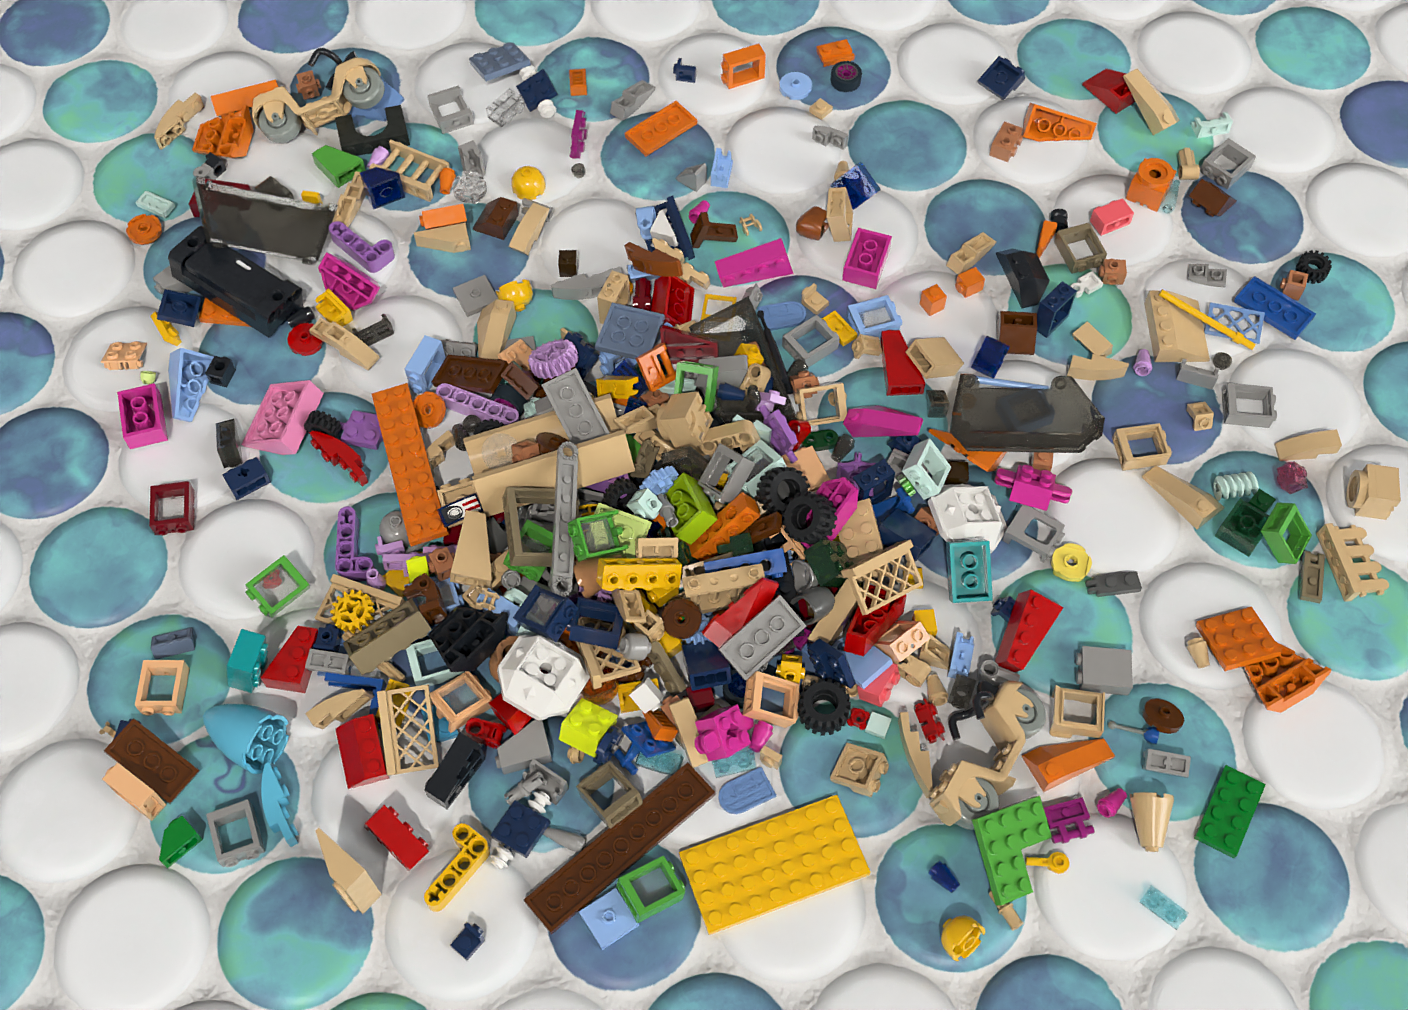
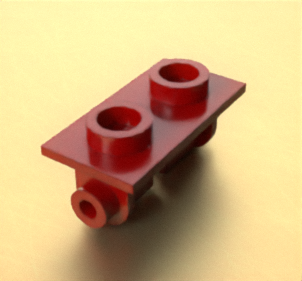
M924 698L925 704H916L914 711L920 724L926 721L928 723L921 726L925 739L930 744L936 742L937 737L944 741L943 733H945L942 722H938L936 718L938 711L934 703H930Z

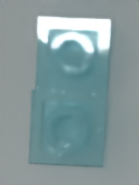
M639 752L635 764L672 776L681 768L684 757L681 754L667 752L646 758Z

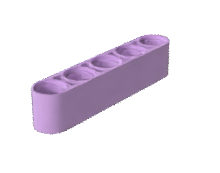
M440 384L436 388V393L443 398L447 409L482 422L483 420L489 421V419H493V421L498 420L504 426L520 421L519 413L514 408L450 384Z

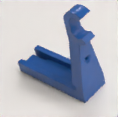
M326 672L324 681L329 682V686L373 691L374 697L371 699L369 715L374 714V716L379 708L377 692L385 691L387 687L384 679Z

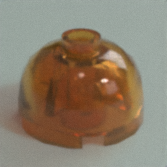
M605 666L603 674L611 673L614 669ZM618 678L602 682V687L597 689L593 688L589 679L580 694L589 702L599 706L611 702L618 693Z

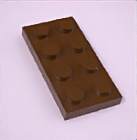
M448 354L431 383L434 387L446 383L466 391L493 394L503 378L500 375L509 364L503 360Z
M134 718L104 750V753L149 786L169 804L178 797L199 773L195 766Z

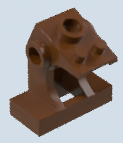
M426 573L416 577L410 586L406 585L404 587L405 590L402 593L408 600L419 596L426 597L425 604L419 605V609L431 626L439 624L449 614L445 608L439 587Z

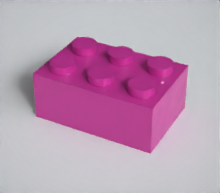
M858 228L844 265L842 281L876 289L890 251L892 236Z
M155 383L117 392L123 438L130 449L168 441L162 396Z

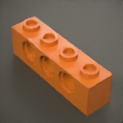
M742 492L716 515L718 520L691 545L688 544L691 556L699 561L716 556L761 515L754 499Z

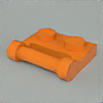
M660 343L653 349L635 358L651 392L676 379V371H674L667 355L665 343ZM658 354L660 355L664 367L667 371L666 376L664 375L661 365L657 359L656 355Z

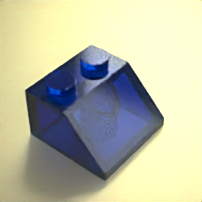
M374 167L360 173L365 194L373 210L405 198L398 172Z

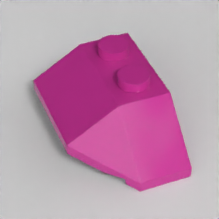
M326 252L318 267L325 290L329 288L351 310L355 311L371 304L380 289L377 281L348 262Z
M846 477L823 482L815 493L828 498L833 503L832 507L836 508L837 511L834 513L837 516V520L834 523L836 528L832 529V536H827L828 540L825 542L821 541V544L814 545L802 543L810 552H814L834 540L857 509L858 489ZM810 510L806 518L807 527L810 526L813 520L812 510Z

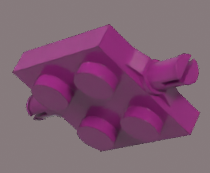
M576 110L571 133L572 145L570 147V157L573 159H580L581 152L585 151L584 139H587L588 131L585 129L586 118L584 117L585 112L583 110Z

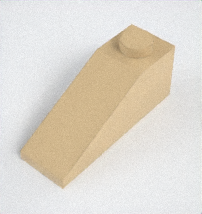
M465 223L413 232L416 245L419 247L451 253L471 250Z

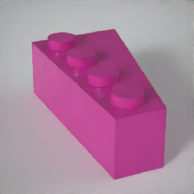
M782 238L714 261L723 288L793 274Z

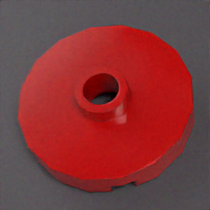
M299 324L289 332L287 341L293 353L308 356L322 348L321 345L324 341L313 336L309 331L314 324Z

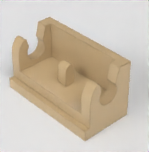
M1088 321L1072 333L1073 339L1075 341L1079 340L1092 354L1107 357L1112 353L1113 345Z
M635 538V558H678V538Z

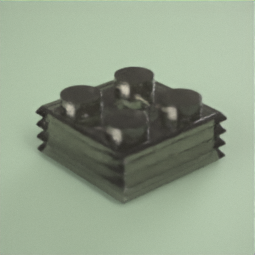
M689 445L661 453V463L659 465L663 468L673 466L679 474L678 477L684 472L694 479L700 480L710 461Z

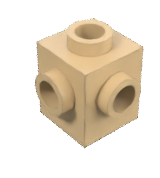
M647 610L645 612L646 622H635L634 626L636 633L646 635L651 643L659 641L663 637L665 632L664 621L659 615H654L651 611Z

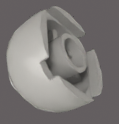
M392 511L388 513L379 525V533L383 543L389 544L402 540L405 549L408 548L410 543L402 512Z

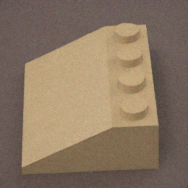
M1161 290L1149 291L1144 305L1154 362H1182V359H1187L1186 362H1209L1210 358L1202 321L1158 296ZM1165 290L1200 311L1197 300Z
M318 827L315 831L329 875L335 882L332 886L353 912L359 910L364 914L382 894L367 871Z

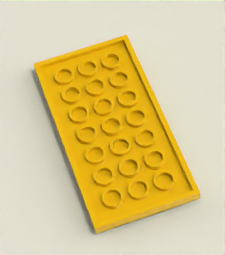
M838 795L679 852V857L709 935L863 878L871 873Z

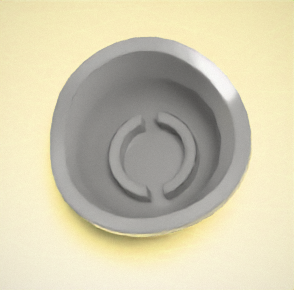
M795 560L793 562L792 572L796 593L799 594L806 589L817 587L820 581V573L816 565L802 560Z

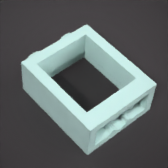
M929 438L914 445L902 472L925 500L940 493L951 466ZM922 462H923V464L926 466V468L929 470V472L932 474V478L928 475V473H927V472L925 471V469L922 467V465H921Z
M431 639L411 644L406 649L416 686L427 684L433 686L453 680L464 673L450 672L447 669L427 676L422 675L418 656L438 651Z

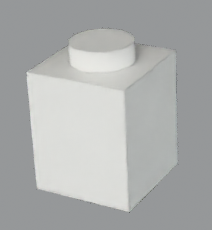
M649 677L637 685L629 694L645 714L650 710L652 712L657 710L662 705L661 700L664 697Z

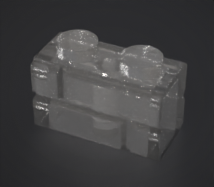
M509 88L486 108L487 116L491 121L502 127L506 123H510L515 115L522 113L525 108L524 100L521 95Z

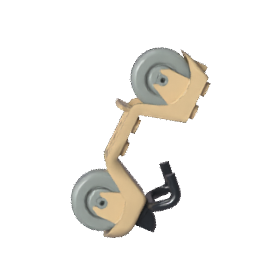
M318 48L310 57L308 65L314 67L320 55L329 57L337 64L335 73L332 74L325 86L326 89L332 90L331 95L322 97L320 100L308 103L300 108L284 86L276 87L253 98V121L263 134L275 143H286L294 139L301 129V122L307 129L318 135L317 127L334 121L335 117L347 115L352 106L359 109H368L380 102L384 95V83L380 78L381 73L370 60L357 57L354 51L350 52L343 62L332 51L326 48Z
M981 680L977 684V693L972 699L973 707L950 716L948 725L953 740L961 738L956 722L976 715L977 720L981 721L999 751L993 758L995 761L993 767L985 768L961 760L957 764L953 763L948 770L945 769L939 777L940 785L936 786L930 794L932 799L929 804L944 824L952 826L956 823L962 828L974 830L972 819L999 810L998 795L1003 794L1014 785L1016 779L1008 776L1026 739L1038 733L1046 720V712L1042 701L1033 692L1019 688L1023 684L1022 682L1008 680L996 687L985 680Z

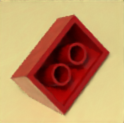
M661 276L657 278L654 282L651 312L665 315L663 325L668 322L675 327L676 324L682 325L691 321L695 289L678 277Z
M374 714L352 719L335 728L348 789L390 778L387 776L385 754L377 718Z

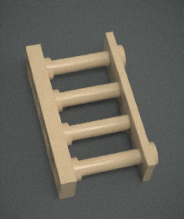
M390 140L389 144L392 153L382 165L372 163L369 167L373 179L430 202L433 199L431 186L439 177V173L443 168H450L449 163L443 159H438L403 145L400 142ZM397 156L405 158L396 171L388 169ZM411 162L420 164L411 177L402 175ZM426 167L434 170L425 183L417 181Z
M762 564L683 577L682 582L685 595H682V598L692 601L699 608L701 614L729 609L728 605L732 601L736 603L744 596L743 594L748 588L762 577L765 578Z

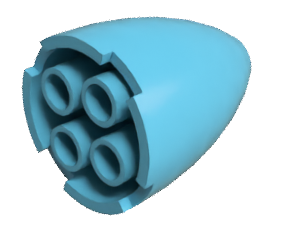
M223 704L211 707L206 710L203 716L207 733L218 749L235 764L252 774L263 773L264 765L267 762L275 764L283 753L289 738L286 735L288 720L280 714L261 707L247 704Z

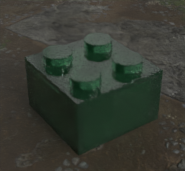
M1240 498L1221 524L1215 537L1249 557L1263 538L1261 530L1269 515Z
M820 540L803 552L820 587L840 588L848 579L843 578L841 571L854 563L846 554L847 549L843 543Z

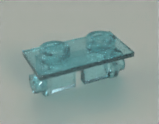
M748 749L736 752L728 758L713 760L712 765L715 777L718 778L756 769L754 752Z
M1152 885L1140 900L1142 905L1176 930L1188 916L1186 910Z

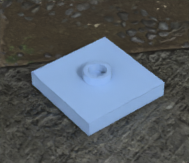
M616 888L579 911L580 916L602 950L639 926V923L637 924Z

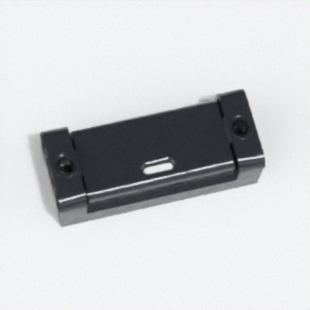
M203 226L197 227L177 244L168 255L172 277L268 338L275 333L277 327L293 312L303 307L301 287L288 279L285 281L281 280L219 241L215 233Z

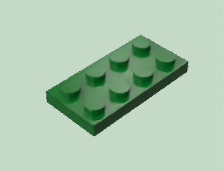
M1225 765L1194 839L1235 859L1266 784Z

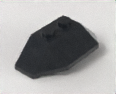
M1013 248L996 252V256L1021 309L1038 305L1050 280L1037 253Z

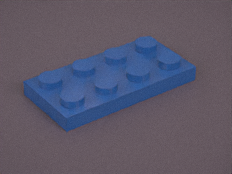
M1256 276L1250 280L1234 300L1236 304L1244 309L1265 312V322L1294 340L1298 338L1316 315L1313 311Z

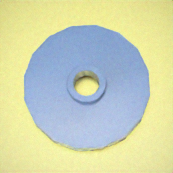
M790 72L781 78L779 84L780 92L783 96L790 97L791 100L804 99L811 93L812 81L804 73Z

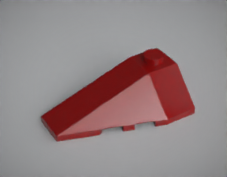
M764 577L759 579L744 592V596L736 603L732 601L728 605L729 609L721 615L719 613L716 614L704 628L702 634L716 646H722L772 601L779 586L778 582Z

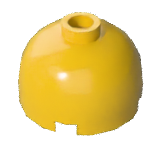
M533 166L518 168L511 178L512 192L519 199L534 200L536 196L542 195L546 189L543 174Z
M523 279V283L519 284L516 280L499 287V291L496 290L498 299L514 301L516 312L525 310V306L530 303L533 297L529 280Z
M963 915L953 919L949 918L943 924L941 934L943 949L955 961H959L958 957L960 956L965 959L980 945L981 940L979 936L981 933L985 935V928L970 916Z

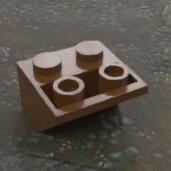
M1000 311L997 321V353L1034 355L1037 335V313Z

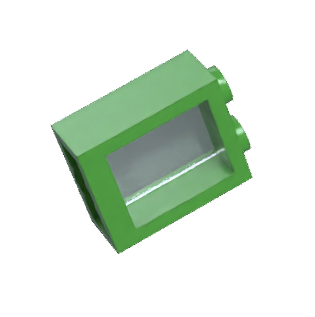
M527 520L520 531L522 552L552 553L553 533ZM509 551L503 562L509 569L517 571L526 578L539 582L547 568L538 566H510Z
M285 555L245 584L247 596L252 601L256 599L260 604L258 606L259 610L265 616L268 614L271 618L310 589L309 583Z
M664 855L618 878L616 887L637 924L682 901L685 895L684 883L681 879H677L672 863L667 861Z

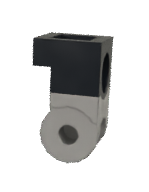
M211 152L205 156L207 161L193 171L196 182L198 183L199 178L217 179L227 170L223 160Z

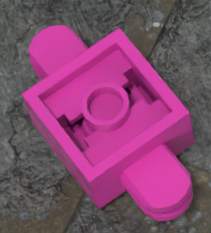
M1018 465L1017 472L1000 468L997 470L994 479L997 485L1011 488L1009 501L1045 511L1048 509L1050 500L1065 504L1069 503L1073 492L1070 487L1056 484V475L1052 474V472L1048 470L1040 471L1029 465Z
M738 704L719 708L695 721L699 733L695 738V748L700 754H706L708 761L728 758L751 744L747 731L754 726L753 718L743 716V712H740Z

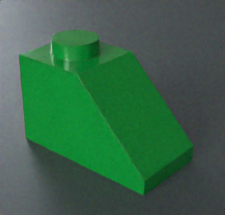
M183 816L172 820L168 827L164 829L159 860L167 869L203 840Z

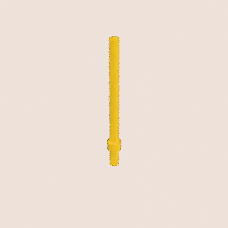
M1163 289L1159 292L1158 296L1232 338L1233 342L1242 344L1251 350L1255 347L1256 344L1245 338L1242 333L1229 329Z

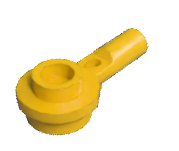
M1054 852L1049 858H1025V865L1044 866L1057 874L1066 872L1070 864L1068 857L1061 852Z

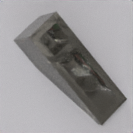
M230 419L216 423L217 451L224 468L237 467L243 463L235 420Z

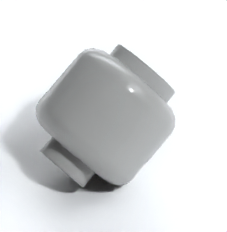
M638 633L626 634L619 644L620 653L628 660H644L647 654H650L652 648L647 636Z

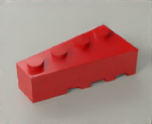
M1032 589L1018 593L995 659L998 666L1011 672L1024 670L1064 607Z

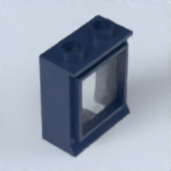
M535 584L513 619L524 629L557 642L579 608L569 598L545 590Z

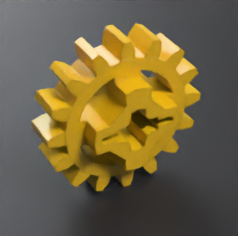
M352 589L350 594L343 592L344 597L342 598L337 596L338 603H332L335 609L330 610V613L333 615L331 620L336 623L335 625L339 629H342L345 633L348 630L351 633H355L356 628L361 631L363 625L369 626L367 621L374 619L370 614L374 613L375 609L372 607L374 602L367 594H364L361 590L356 593Z

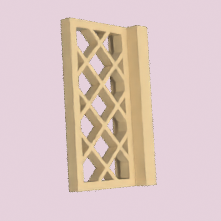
M911 539L897 542L841 571L843 578L849 579L862 615H867L923 585L910 548L913 547ZM903 555H905L907 560L906 567L900 564ZM887 563L894 565L892 574L886 571ZM898 568L904 570L903 579L896 577ZM873 570L879 572L877 581L871 579ZM909 574L913 575L915 580L913 585L907 582ZM884 575L890 578L888 587L882 584ZM859 577L865 580L863 589L859 588L856 581ZM895 581L901 584L899 592L893 590ZM870 583L876 586L874 595L867 592ZM880 589L887 591L884 600L879 598ZM866 596L872 598L869 608L865 604Z
M333 574L330 579L332 584L315 619L325 624H336L331 620L333 616L329 618L322 617L325 610L335 609L332 603H338V600L333 602L332 599L335 590L342 592V595L343 592L350 594L352 589L356 593L361 590L364 594H367L378 608V610L370 614L372 617L378 614L383 617V612L389 609L393 610L406 601L394 594ZM358 628L355 629V633H354V634H357L358 632H360V631L358 630Z
M589 617L579 618L578 625L580 626L592 622L596 624L595 629L603 626L608 628L609 632L613 630L614 623L610 624L604 622V620ZM623 625L618 646L620 644L621 639L626 635V631ZM576 642L594 689L601 688L602 682L641 672L638 660H628L615 649ZM599 651L608 654L605 659L596 656ZM612 655L621 658L618 664L609 661ZM626 660L632 662L634 666L626 668L622 664ZM605 666H608L614 670L611 673L603 674V669Z
M429 685L377 692L387 776L438 768L439 759ZM418 690L425 691V699L421 704H418L411 698ZM401 693L407 698L400 708L393 704V694ZM409 700L418 706L412 716H409L402 710ZM421 709L428 714V719L424 725L414 719ZM400 712L409 718L403 728L396 725L395 721ZM412 721L421 727L415 737H412L405 731ZM423 730L428 732L431 737L426 746L417 740ZM402 733L412 739L406 749L398 745V739ZM414 742L424 748L417 758L407 752ZM426 750L433 755L434 764L425 765L419 761ZM405 754L415 760L410 768L401 769L400 760ZM417 763L421 765L419 767H414Z

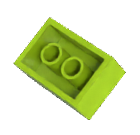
M683 472L665 494L669 503L674 506V513L679 521L675 527H671L674 535L691 545L718 518L702 487L698 485L699 481Z

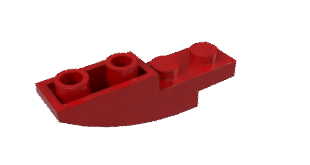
M317 431L309 432L312 438L310 443L315 450L319 449L322 452L321 455L326 462L330 461L334 467L339 464L343 470L347 469L353 482L356 483L358 481L362 487L368 483L367 477L361 469L364 466L361 457L351 447L330 435Z

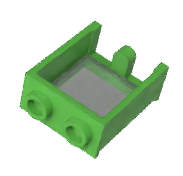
M618 510L576 518L567 523L568 533L572 538L573 550L578 562L620 553L629 548L628 544L621 547L619 545L617 536L623 533V529L621 526L614 527L612 520L613 516L619 514Z

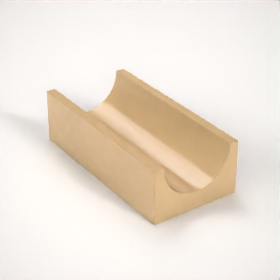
M610 394L592 399L610 434L575 444L578 448L577 489L635 471L625 432L613 423L617 415ZM555 411L463 438L474 476H472L473 483L486 517L504 512L502 497L506 487L555 489L557 450L546 454L541 453L540 456L513 464L511 445L525 440L535 442L536 436L544 432L559 435L570 441ZM563 448L564 455L572 456L571 449ZM516 503L517 508H518V507H521V506H524V505H527V504H531V503Z

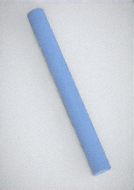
M975 376L974 383L1013 389L1026 390L1037 386L1043 393H1048L1049 386L988 377Z

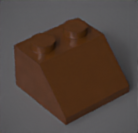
M1204 179L1199 181L1189 195L1193 199L1191 201L1198 207L1201 205L1205 207V212L1212 217L1215 215L1222 216L1237 202L1236 199Z
M499 197L487 203L473 226V230L505 240L519 216L517 202Z

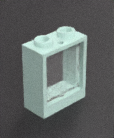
M761 439L742 454L756 464L743 485L741 492L747 493L754 498L756 492L759 491L757 484L762 482L760 478L761 476H766V471L772 468L787 467L783 458ZM735 461L726 467L729 474L727 476L728 479L737 465Z

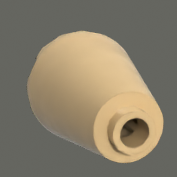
M1149 792L1130 794V802L1140 845L1145 847L1146 852H1159V848L1164 846L1174 796L1164 794V797H1161L1157 793Z

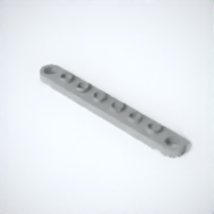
M570 441L562 443L557 449L551 566V592L563 597L571 593L574 565V545L568 533L567 523L576 519L578 448ZM563 448L571 449L572 456L564 455ZM558 582L565 584V592L558 591L556 587Z

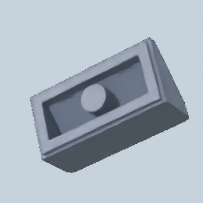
M192 628L152 637L151 651L155 659L195 650Z

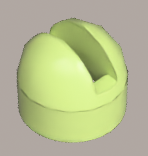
M141 371L140 379L142 383L153 384L156 379V373Z

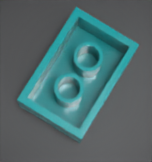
M983 539L946 542L950 601L952 603L993 601L990 541Z
M241 629L227 664L228 687L249 693L253 692L254 687L258 688L261 681V669L265 670L268 662V644L266 643L265 635Z

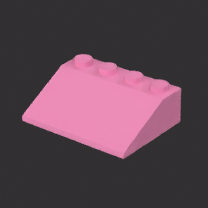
M310 380L270 384L241 445L280 455L296 454L307 432L304 429V424L310 412L316 411L324 393Z

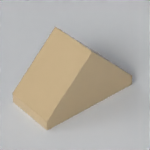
M928 633L931 639L921 646L919 660L927 663L929 666L949 669L952 650Z

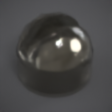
M577 163L571 168L576 178H582L586 173L582 163Z

